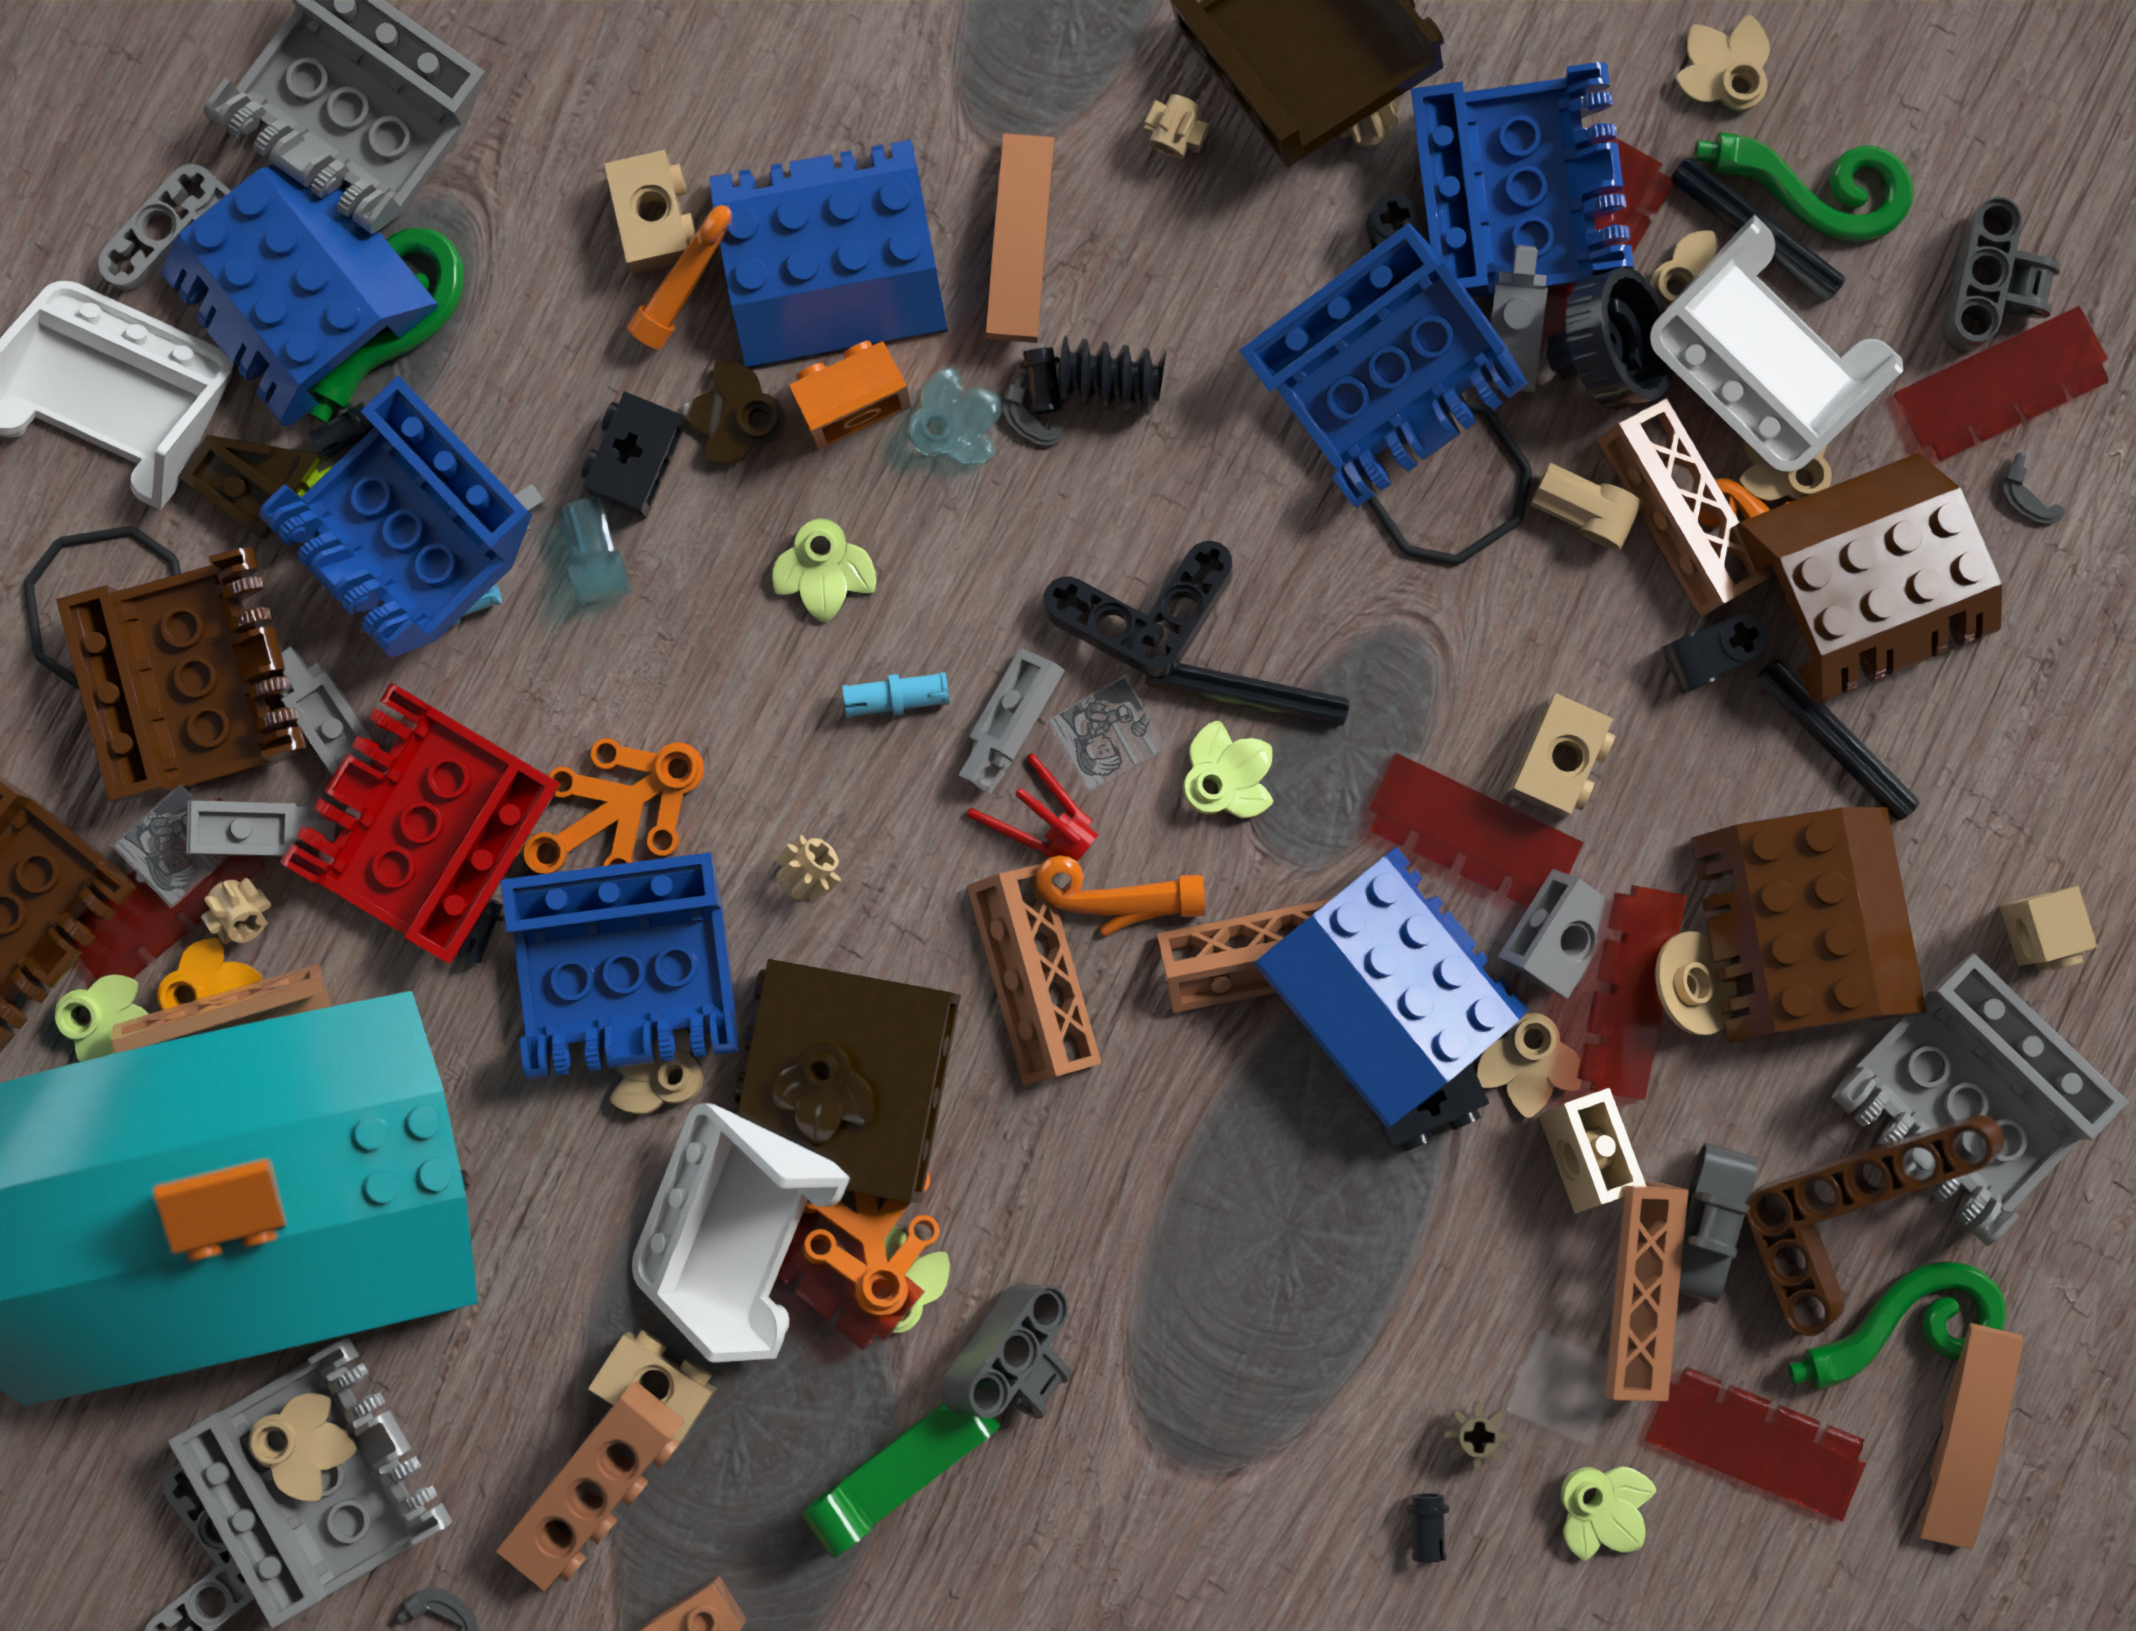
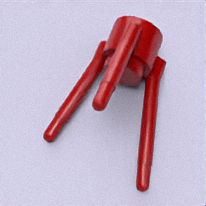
M1032 753L1027 756L1028 763L1071 816L1070 818L1063 812L1058 818L1023 788L1016 790V797L1051 826L1044 835L1045 838L1052 842L1051 844L976 809L970 808L966 812L967 817L1028 846L1048 858L1066 856L1078 862L1099 836L1089 826L1093 820L1077 807L1049 770Z

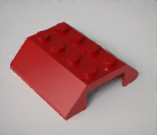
M390 682L379 701L404 715L399 722L374 708L369 718L387 732L392 731L399 737L390 752L387 753L368 738L357 736L352 747L376 760L373 767L347 753L324 790L327 794L348 805L346 811L321 798L318 799L314 806L319 815L331 822L336 821L344 827L333 843L318 831L302 826L296 837L320 850L319 855L316 856L291 843L280 863L309 881L326 887L405 935L404 938L451 965L561 783Z

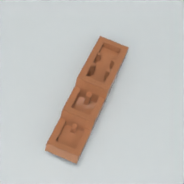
M1003 133L986 339L1038 342L1054 137Z
M1972 1323L1969 1325L1941 1413L1944 1427L1929 1471L1932 1484L1918 1525L1920 1538L1973 1550L2001 1451L2024 1341L2023 1336L2020 1334Z

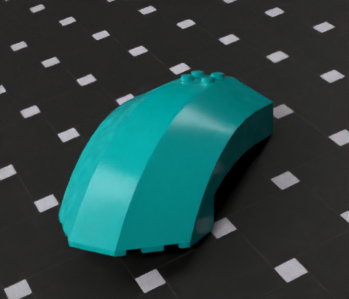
M412 991L162 1042L0 1083V1390L24 1406L194 1370L478 1304L466 1193L444 1090ZM263 1159L272 1161L287 1223L286 1226L275 1228L277 1239L244 1247L242 1237L220 1242L222 1253L193 1261H188L186 1251L180 1253L172 1252L153 1187Z

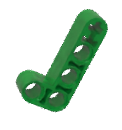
M941 1403L804 1509L801 1517L834 1559L870 1532L873 1525L989 1438L1001 1425L995 1417L984 1418L953 1413L946 1408L944 1403Z

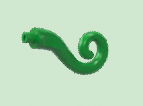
M1719 132L1715 142L1697 140L1695 144V161L1712 163L1713 173L1745 177L1758 182L1801 222L1820 234L1833 239L1864 242L1885 236L1895 230L1906 218L1913 203V184L1906 166L1896 155L1877 146H1858L1845 151L1835 161L1830 172L1829 183L1833 195L1837 201L1854 208L1864 206L1869 196L1865 189L1855 185L1852 176L1854 172L1859 168H1869L1876 171L1883 178L1886 185V197L1883 204L1872 213L1854 215L1834 210L1821 202L1773 149L1751 137Z
M419 227L401 230L386 239L400 258L412 253H420L434 262L438 271V278L432 297L439 307L400 339L390 328L380 331L309 388L308 392L315 396V400L319 403L309 411L308 414L320 422L327 423L335 407L346 410V405L350 403L361 381L370 371L426 342L450 320L462 296L464 266L455 245L445 235L432 229ZM415 273L416 278L428 290L429 280L427 276L422 273Z
M1943 1261L1920 1266L1906 1273L1891 1285L1849 1336L1832 1343L1806 1349L1804 1361L1788 1364L1790 1380L1793 1385L1810 1381L1813 1388L1817 1391L1852 1379L1873 1362L1911 1305L1926 1294L1943 1289H1956L1967 1293L1973 1298L1978 1307V1325L2003 1330L2006 1322L2004 1296L1992 1279L1980 1269L1971 1265ZM1943 1297L1936 1299L1927 1307L1923 1315V1334L1930 1347L1942 1357L1959 1360L1966 1337H1952L1946 1329L1948 1319L1958 1313L1959 1303L1954 1298Z

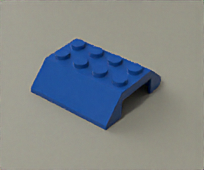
M1595 62L1567 66L1565 78L1464 92L1463 81L1411 89L1430 246L1443 258L1471 297H1493L1494 283L1498 282L1499 271L1512 272L1515 245L1536 247L1538 251L1535 274L1547 276L1546 287L1548 290L1572 287L1577 285L1581 279L1621 267L1634 269L1632 246L1618 245L1630 239L1629 227L1625 225H1611L1597 231L1595 227V219L1618 212L1626 207L1625 195L1615 193L1624 188L1619 147L1617 143L1608 142L1617 137L1616 125L1612 123H1599L1583 129L1581 120L1613 106L1611 92H1603L1610 88L1607 63Z
M912 139L890 143L893 158L885 159L883 144L871 146L872 168L857 170L856 160L852 156L851 150L840 152L841 168H835L832 154L790 161L791 177L787 178L784 176L782 163L770 165L771 171L769 176L771 186L757 189L755 178L751 174L750 169L739 171L740 186L738 187L734 186L732 173L710 176L713 208L719 205H726L732 211L731 224L720 243L745 367L755 368L846 351L850 347L865 341H871L872 345H875L882 341L888 343L948 331Z
M272 165L259 168L178 233L162 267L161 274L174 291L179 292L178 295L185 305L190 306L203 301L199 309L200 312L197 313L198 321L204 328L208 329L209 335L232 364L239 367V373L245 380L249 381L258 378L266 371L256 393L264 404H268V409L282 426H289L319 404L307 390L386 326L400 339L436 310L439 305L379 231L370 234L352 220L353 214L348 217L337 210V203L346 191L342 186L329 195L327 194L326 197L320 198L311 191L312 185L305 187L281 169Z
M1410 223L1406 224L1239 349V352L1269 392L1275 388L1278 390L1336 469L1332 476L1333 480L1356 508H1359L1376 496L1368 476L1374 485L1382 491L1391 485L1389 474L1378 456L1385 448L1389 446L1398 465L1409 472L1418 464L1407 442H1409L1416 454L1422 460H1425L1460 435V431L1450 411H1452V414L1465 429L1470 428L1476 423L1474 413L1462 395L1469 387L1474 385L1483 403L1492 410H1495L1503 404V401L1492 380L1495 381L1509 399L1528 386L1525 377L1501 337L1447 263Z
M399 375L361 410L363 415L375 426L368 435L360 440L302 497L284 484L263 504L259 511L260 518L274 533H278L277 535L285 545L290 546L307 541L303 543V546L297 552L298 559L305 567L308 566L310 572L338 602H342V607L349 614L354 615L355 613L358 614L359 612L362 613L372 609L364 617L361 626L369 636L373 637L374 642L388 657H395L436 641L512 568L532 514Z
M1397 846L1253 962L1387 1129L1454 1078L1513 1027L1529 1009L1515 991L1510 995L1506 993L1505 990L1510 984L1503 976L1492 980L1483 968L1489 959L1482 950L1476 955L1474 954L1472 949L1477 944L1449 910L1444 914L1438 910L1443 905L1438 896L1435 895L1432 898L1425 899L1416 887L1423 878L1416 869L1410 874L1405 868L1410 862Z
M711 852L501 880L507 933H511L514 936L526 1036L519 1038L526 1080L550 1076L551 1054L553 1055L556 1075H568L571 1066V1043L586 1042L584 1058L590 1072L602 1070L603 1047H605L609 1069L655 1063V1040H658L661 1061H674V1054L676 1052L674 1030L691 1028L689 1041L695 1058L707 1056V1033L711 1034L714 1055L737 1052L736 1006L724 910Z

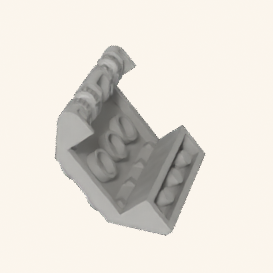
M291 0L296 8L239 84L235 87L230 80L224 78L206 102L203 114L222 128L229 126L227 128L228 132L238 139L240 137L243 138L244 135L265 124L267 127L256 138L253 147L254 151L262 157L269 156V162L303 186L308 187L312 185L311 191L320 198L326 197L327 194L329 195L343 184L348 183L350 187L340 197L337 203V210L348 217L353 214L352 220L370 234H373L406 210L464 132L487 74L385 0Z
M1971 953L1923 992L1927 1013L1899 1017L1849 1069L1833 1093L1832 1098L1848 1113L1854 1111L1864 1102L1854 1117L1862 1127L1874 1122L1882 1111L1891 1118V1121L1878 1140L1881 1145L1969 1116L1983 1115L1996 1121L2003 1131L2005 1140L2000 1154L1983 1169L1936 1184L1931 1192L1941 1202L1952 1196L1960 1185L1968 1194L1955 1216L1964 1225L1975 1219L1969 1230L1987 1247L1997 1241L2020 1217L2016 1212L2012 1211L2080 1140H2093L2129 1101L1975 953ZM1964 1132L1963 1143L1966 1149L1978 1156L1985 1155L1986 1145L1983 1138L1975 1132ZM1914 1148L1913 1160L1915 1164L1924 1171H1934L1935 1162L1931 1153L1922 1148Z
M349 1336L308 1359L309 1361L232 1406L212 1414L168 1440L272 1629L453 1523L443 1503L428 1511L423 1506V1504L438 1496L432 1485L428 1488L423 1487L411 1495L406 1489L403 1480L415 1474L417 1469L421 1467V1464L415 1456L400 1465L397 1457L412 1448L390 1409L375 1418L373 1417L371 1411L386 1403L381 1393L370 1394L359 1401L356 1400L350 1387L364 1380V1377L369 1372L364 1363L349 1371L346 1369L345 1365L359 1357ZM305 1393H316L331 1398V1408L326 1422L336 1424L344 1429L353 1439L357 1448L356 1453L344 1463L328 1470H321L323 1494L319 1501L298 1500L279 1490L275 1484L271 1468L258 1463L253 1458L248 1445L250 1431L257 1421L271 1414H280L290 1399ZM272 1431L268 1438L270 1446L275 1450H282L286 1443L285 1436L279 1431Z

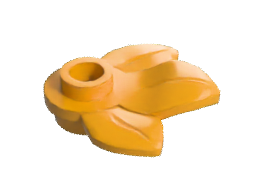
M220 938L203 939L193 943L183 952L178 970L168 974L161 981L157 992V999L161 1010L183 1004L177 997V991L182 985L188 986L193 990L194 1001L261 981L263 977L256 969L245 963L236 961L224 962V948Z

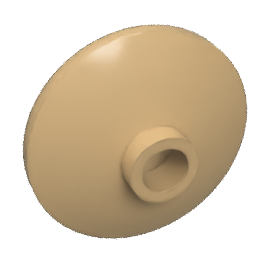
M1689 931L1674 935L1663 945L1656 962L1655 978L1660 1001L1671 1020L1684 1031L1693 1035L1703 1036L1720 1031L1725 1027L1724 1021L1731 1019L1733 1013L1723 1014L1721 1002L1726 1001L1730 997L1737 996L1736 982H1717L1715 970L1730 966L1731 964L1729 961L1714 963L1709 937L1699 932Z

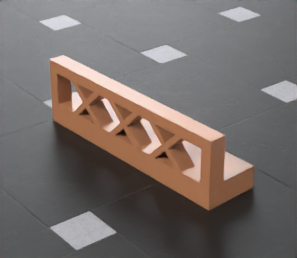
M1667 398L1618 423L1597 440L1626 491L1642 501L1639 513L1700 618L1771 578L1767 568L1756 572L1736 526L1739 523L1737 517ZM1658 417L1668 434L1666 448L1651 443L1641 425ZM1673 464L1687 468L1694 479L1692 493L1677 488L1671 477ZM1700 509L1715 514L1720 523L1718 537L1703 532L1697 522ZM1726 553L1740 558L1751 577L1734 585L1724 568Z
M1042 864L998 873L967 885L1023 1086L1102 1064L1058 908L1046 902L1037 889L1036 875ZM1031 879L1036 897L1033 909L1023 902L1018 881ZM1037 930L1048 939L1050 952L1047 959L1037 952L1034 941ZM1052 980L1062 988L1065 1000L1061 1009L1053 1004L1048 989ZM1066 1031L1076 1038L1081 1059L1068 1061L1063 1044Z
M1331 899L1157 933L1173 1013L1277 993L1253 962L1283 939V937L1276 935L1281 927L1299 926ZM1244 935L1253 939L1247 947L1233 949L1224 945L1230 937ZM1190 945L1202 949L1196 957L1174 961L1171 950Z
M317 963L114 1024L111 1043L114 1052L120 1053L207 1032L333 1007L320 964Z
M1644 1181L1646 1186L1625 1185L1605 1397L1611 1400L1668 1401L1688 1201L1687 1189L1662 1182Z

